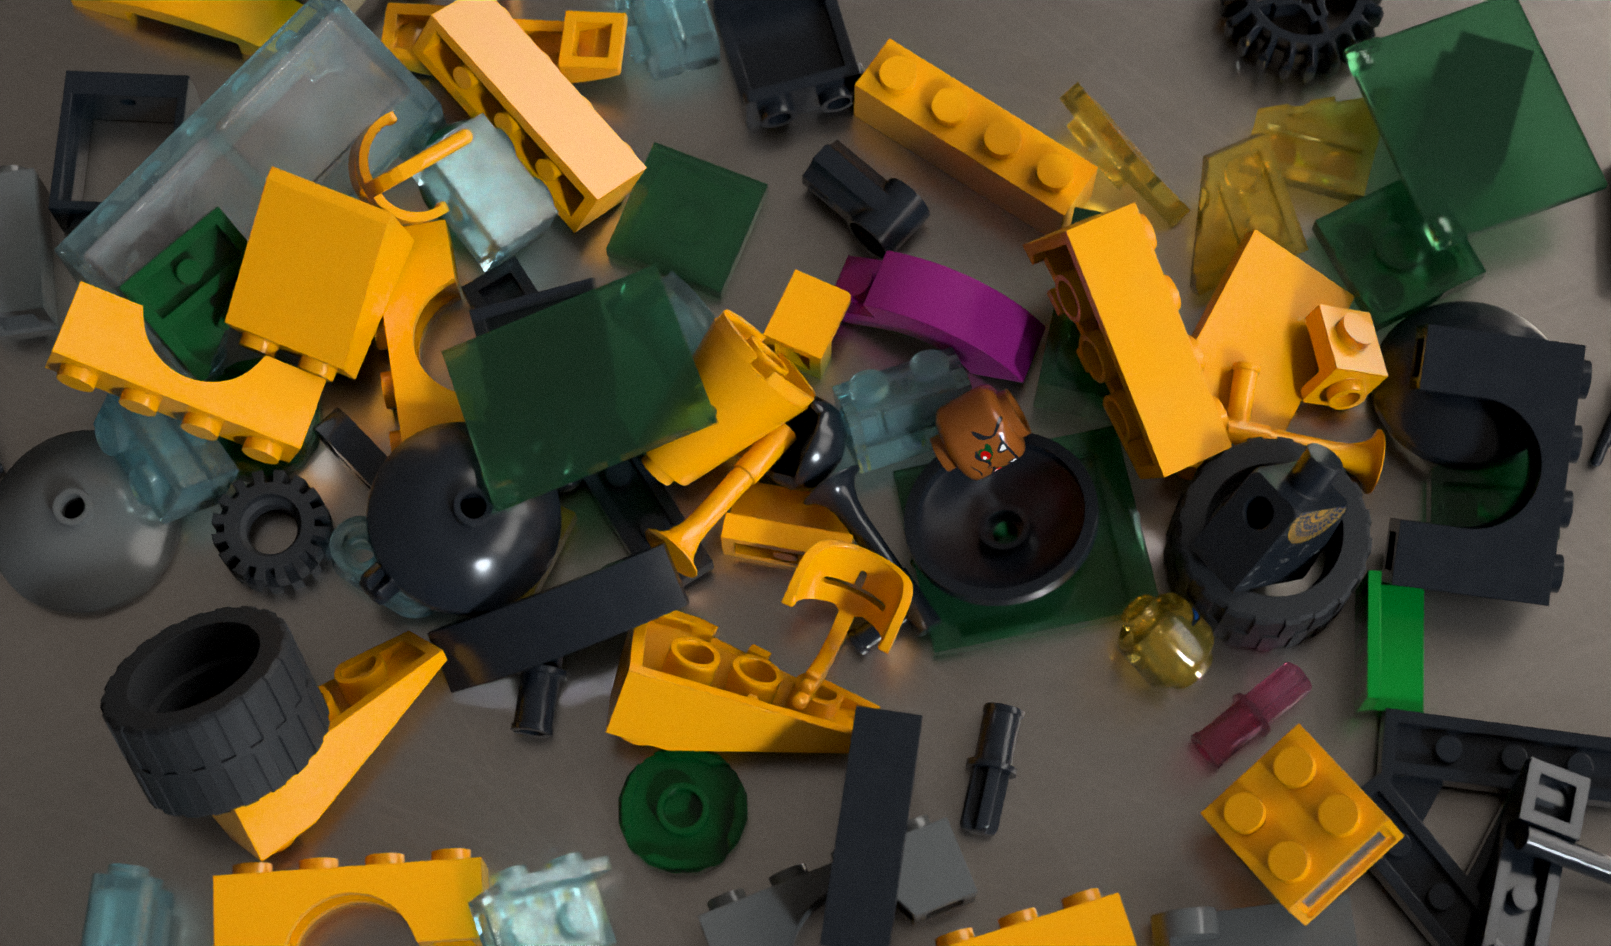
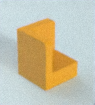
M795 269L763 333L766 337L764 344L777 356L782 352L798 370L821 380L831 360L832 340L851 303L850 293Z

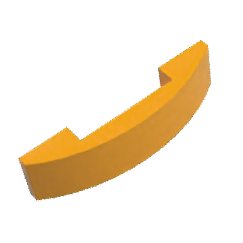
M70 0L75 6L129 21L132 13L238 43L242 54L297 70L301 66L319 20L317 11L295 0Z
M387 3L378 57L380 62L392 67L433 76L411 49L431 14L444 8L446 5ZM566 10L564 21L513 19L532 41L550 57L553 64L570 83L588 82L621 75L628 22L626 13Z

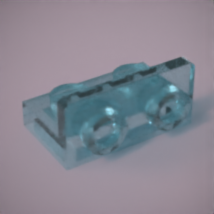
M575 852L546 863L543 866L544 870L529 873L526 865L510 867L488 878L490 887L468 902L482 946H613L617 943L595 880L612 869L608 856L584 861L581 852Z

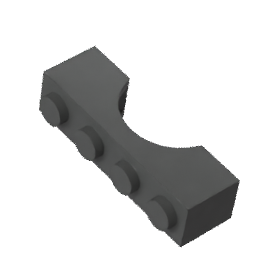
M922 815L910 819L908 823L896 910L914 926L972 903L977 895V888L947 817L931 823L928 815ZM834 851L830 854L832 860H833ZM832 863L809 872L806 864L794 865L769 877L771 884L769 888L746 896L744 888H738L707 902L709 911L698 915L700 927L707 945L793 946L796 936L805 921L815 911L826 905Z

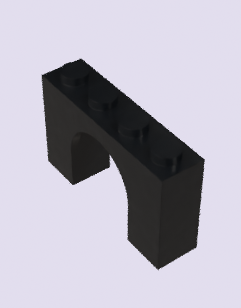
M1432 324L1417 326L1408 390L1473 398L1498 407L1514 421L1523 436L1528 455V468L1523 488L1516 500L1502 514L1488 522L1474 526H1451L1390 517L1381 581L1397 586L1549 606L1551 592H1559L1564 575V556L1556 554L1560 528L1566 529L1569 526L1573 512V491L1566 489L1569 463L1576 464L1578 462L1583 443L1582 426L1575 425L1578 399H1586L1592 380V362L1584 360L1586 345Z

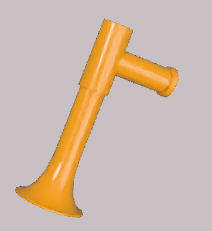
M1233 362L1232 371L1234 372L1227 410L1229 429L1226 431L1231 444L1237 445L1246 442L1249 438L1263 437V439L1290 438L1293 439V442L1306 446L1307 444L1317 443L1327 447L1340 458L1346 471L1354 475L1361 482L1364 494H1370L1374 490L1379 480L1385 457L1386 441L1383 430L1377 429L1371 438L1363 442L1344 443L1277 430L1269 425L1250 422L1257 376L1260 375L1261 366L1250 362Z
M784 423L736 454L741 458L733 465L734 469L684 521L666 531H658L651 528L645 531V536L650 546L653 547L666 542L677 572L686 577H696L698 574L697 568L694 565V555L700 542L751 485H755L796 441V435L792 429Z

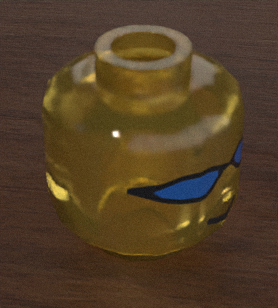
M1172 592L1161 593L1155 597H1152L1150 594H1144L1133 600L1123 611L1121 621L1124 624L1117 637L1118 650L1143 679L1153 687L1160 689L1171 687L1184 689L1198 681L1210 668L1214 659L1212 653L1215 641L1214 632L1182 596Z

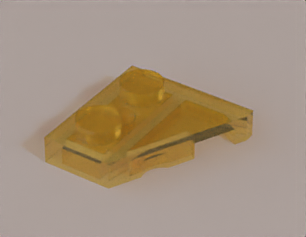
M1079 82L1059 98L1074 117L1066 126L1088 152L1092 153L1097 147L1099 148L1103 156L1095 163L1118 190H1121L1129 183L1172 227L1191 211L1184 201L1154 171L1155 167L1130 140L1109 113Z
M1381 88L1372 90L1368 97L1336 102L1335 96L1313 99L1302 106L1282 104L1258 108L1240 173L1360 206L1367 187L1392 91Z

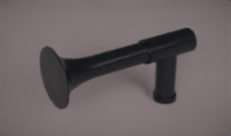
M858 465L847 467L818 485L810 492L803 503L806 506L818 504L826 507L845 525L850 534L853 535L858 546L888 559L906 573L912 581L913 596L902 625L908 621L917 636L921 637L936 628L942 620L908 570L903 568L859 502L855 489V476L860 467ZM868 621L857 629L853 628L848 632L850 641L862 655L869 653L871 648L881 640L879 632Z

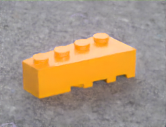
M1135 202L1088 217L1022 245L1032 265L1044 261L1055 282V287L1049 289L1047 295L1058 316L1066 313L1068 318L1075 322L1081 334L1079 348L1076 350V353L1086 373L1089 372L1098 383L1105 382L1111 394L1104 397L1103 407L1140 479L1167 477L1232 448L1226 432L1229 429V419L1226 410L1220 400L1211 395L1202 372L1205 369L1203 352L1197 341L1186 332L1178 312L1181 308L1179 292L1172 279L1168 275L1163 274L1154 251L1157 246L1154 229L1147 217L1139 213Z

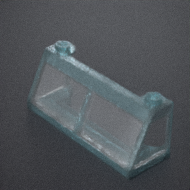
M308 0L54 250L77 285L82 281L122 297L115 289L216 206L221 208L248 241L271 166L356 199L358 196L349 178L348 159L351 147L358 135L378 118L390 111L394 112L397 122L391 126H384L377 133L370 146L368 164L374 179L397 157L406 161L443 140L444 131L448 127L441 104L342 0ZM144 323L149 343L158 357L172 370L187 378H191ZM226 330L210 366L212 368L208 376L213 374L227 357L228 350L225 346L228 340V333Z

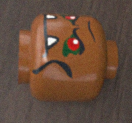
M982 384L937 410L935 422L938 434L930 438V443L940 463L948 472L958 467L968 478L980 480L1017 460L1024 454V437L1031 433V428L1021 407L1007 388L998 392L992 386Z

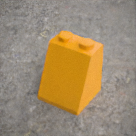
M271 166L265 181L225 323L242 335L238 344L248 350L275 358L279 349L300 358L297 368L327 379L326 381L333 382L336 373L355 380L415 240L391 212Z

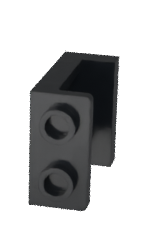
M709 0L747 128L758 125L766 128L780 127L792 122L800 114L819 109L823 112H837L854 104V85L864 73L862 63H857L837 0Z

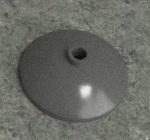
M79 430L54 436L34 446L21 456L0 482V572L21 596L42 609L68 616H92L124 607L146 593L160 579L176 552L182 527L181 503L176 486L159 459L143 445L126 436L102 430ZM76 501L85 503L84 511L79 517L74 519L65 518V511L71 503Z

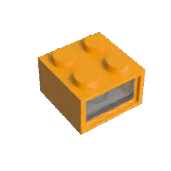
M1300 723L1292 728L1200 813L1280 903L1305 926L1404 837L1386 814Z

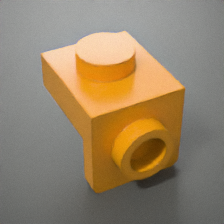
M1319 304L1305 317L1319 372L1300 389L1302 398L1306 403L1326 405L1336 410L1350 409L1361 404L1366 399V396L1388 377L1371 314L1369 312Z

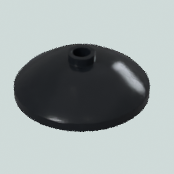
M1452 301L1425 307L1407 316L1394 326L1380 344L1388 377L1372 390L1371 394L1380 421L1397 442L1422 459L1456 469H1489L1509 464L1527 455L1526 445L1520 430L1514 421L1498 407L1473 398L1408 390L1418 325L1432 324L1548 340L1540 330L1523 317L1507 309L1475 301Z
M450 422L426 428L407 438L392 451L380 467L373 480L367 501L366 526L369 543L384 574L391 580L394 586L415 602L427 608L448 614L477 615L512 603L524 596L536 585L549 568L555 556L561 534L562 516L559 496L555 484L542 461L529 447L503 430L480 423ZM464 499L476 500L482 507V516L477 519L466 517L460 508L461 501Z
M1030 433L1024 437L1025 451L1021 457L980 480L968 478L958 467L948 472L936 456L923 469L912 486L904 514V530L912 558L922 574L942 592L964 602L984 606H1007L1028 602L1053 591L1071 578L1082 566L1093 548L1097 537L1100 514L1098 498L1091 476L1080 460L1068 449L1049 438ZM1005 535L1017 536L1010 543L1000 544L997 542Z

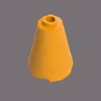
M726 309L718 318H714L640 442L643 450L646 452L641 462L658 481L666 486H669L673 481L682 486H688L805 411L816 396L811 385L794 364L782 352L777 356L763 343L766 337L758 329L729 309Z

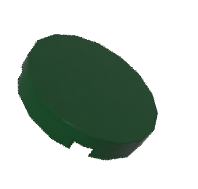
M664 749L654 752V755L646 758L641 764L638 763L627 775L618 798L619 826L630 851L649 869L671 877L700 876L722 866L739 848L748 825L747 793L738 774L730 767V764L719 754L712 751H668Z

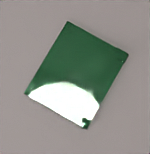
M1487 0L1381 38L1378 36L1347 48L1343 52V57L1357 83L1434 251L1462 243L1470 237L1599 192L1607 187L1608 183L1519 0Z
M656 264L441 351L483 472L482 474L490 495V503L497 512L719 423L716 417L717 409L710 402Z

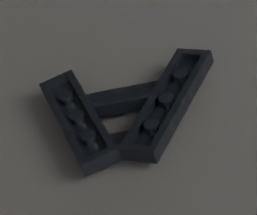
M1385 708L1381 713L1376 776L1363 785L1361 789L1386 814L1404 837L1369 868L1370 871L1432 946H1474L1481 896L1491 853L1508 800L1525 760L1534 757L1591 779L1586 805L1611 808V737ZM1442 786L1507 794L1466 874L1423 824ZM1378 831L1356 854L1359 855L1382 833Z

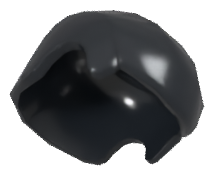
M818 396L814 397V400L805 411L785 423L795 433L796 441L765 473L773 481L790 490L805 492L810 488H816L833 474L844 456L847 431L842 415L831 403Z

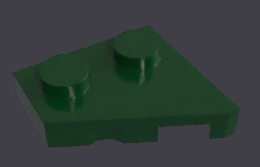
M219 206L211 209L115 288L123 298L143 306L144 323L188 375L198 381H204L208 377L212 368L210 365L225 330H228L230 327L225 323V319L248 243L246 238Z

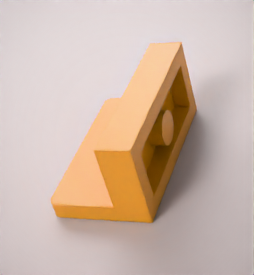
M759 482L751 485L731 506L730 513L725 514L721 534L722 551L725 555L797 567L806 551L818 541L831 539L854 544L855 540L839 518L826 507L818 504L806 506L803 503L810 494V491L790 490L786 487Z

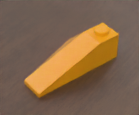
M675 610L628 630L610 694L605 733L619 736L631 744L640 746L650 745L668 751L849 753L856 706L881 709V706L825 679L804 709H797L791 704V699L798 691L805 673L795 677L779 669L769 661L771 652L752 644L746 653L715 638L718 626L700 617Z
M408 630L338 664L334 671V679L318 686L330 712L328 715L330 720L329 730L323 737L324 742L298 775L293 776L286 782V785L274 793L271 792L260 798L259 801L246 807L242 806L231 810L229 813L217 816L212 815L230 839L261 862L272 854L288 848L298 835L317 822L447 661L443 650Z

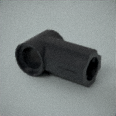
M838 139L831 144H826L812 158L809 167L802 175V184L848 222L849 230L857 241L867 251L883 260L886 251L896 252L930 216L927 205L910 186L897 178H890L887 181Z

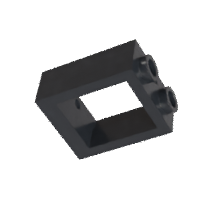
M66 70L48 209L63 232L85 240L101 239L104 237V233L128 234L133 239L155 243L164 241L166 236L178 237L186 231L201 110V99L189 75ZM93 119L174 122L164 204L82 201Z

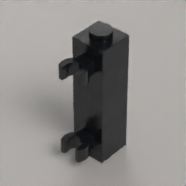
M856 706L820 946H891L923 715Z

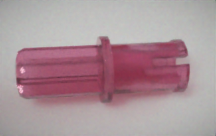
M1291 662L1284 663L1247 694L1244 695L1237 692L1232 697V706L1202 730L1191 735L1194 747L1214 769H1219L1223 762L1258 734L1262 737L1271 733L1270 724L1307 696L1312 689V684L1302 669Z

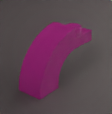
M886 251L883 260L848 255L835 284L836 287L849 292L851 295V303L841 322L895 331L917 338L949 354L971 374L1023 383L1046 329L1029 311L994 288L946 266L903 253Z

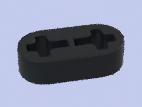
M336 407L313 430L331 453L370 492L373 480L387 456L346 413Z

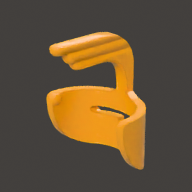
M390 111L369 124L355 139L348 159L349 178L360 201L391 212L402 226L425 223L450 211L445 201L438 202L433 209L428 211L410 212L392 205L385 199L382 193L468 145L472 141L473 135L470 130L461 129L373 179L368 164L369 150L377 133L384 126H391L397 122L394 112Z
M831 539L818 541L803 555L781 603L793 607L799 600L818 599L834 603L839 611L823 646L806 670L805 677L801 681L798 691L791 699V704L795 708L804 709L827 677L829 669L835 662L836 655L844 643L854 617H863L871 623L881 636L878 649L887 654L890 652L913 596L912 581L898 566L866 548ZM865 571L867 577L862 589L878 598L885 607L869 595L825 577L837 578L854 585L860 572Z

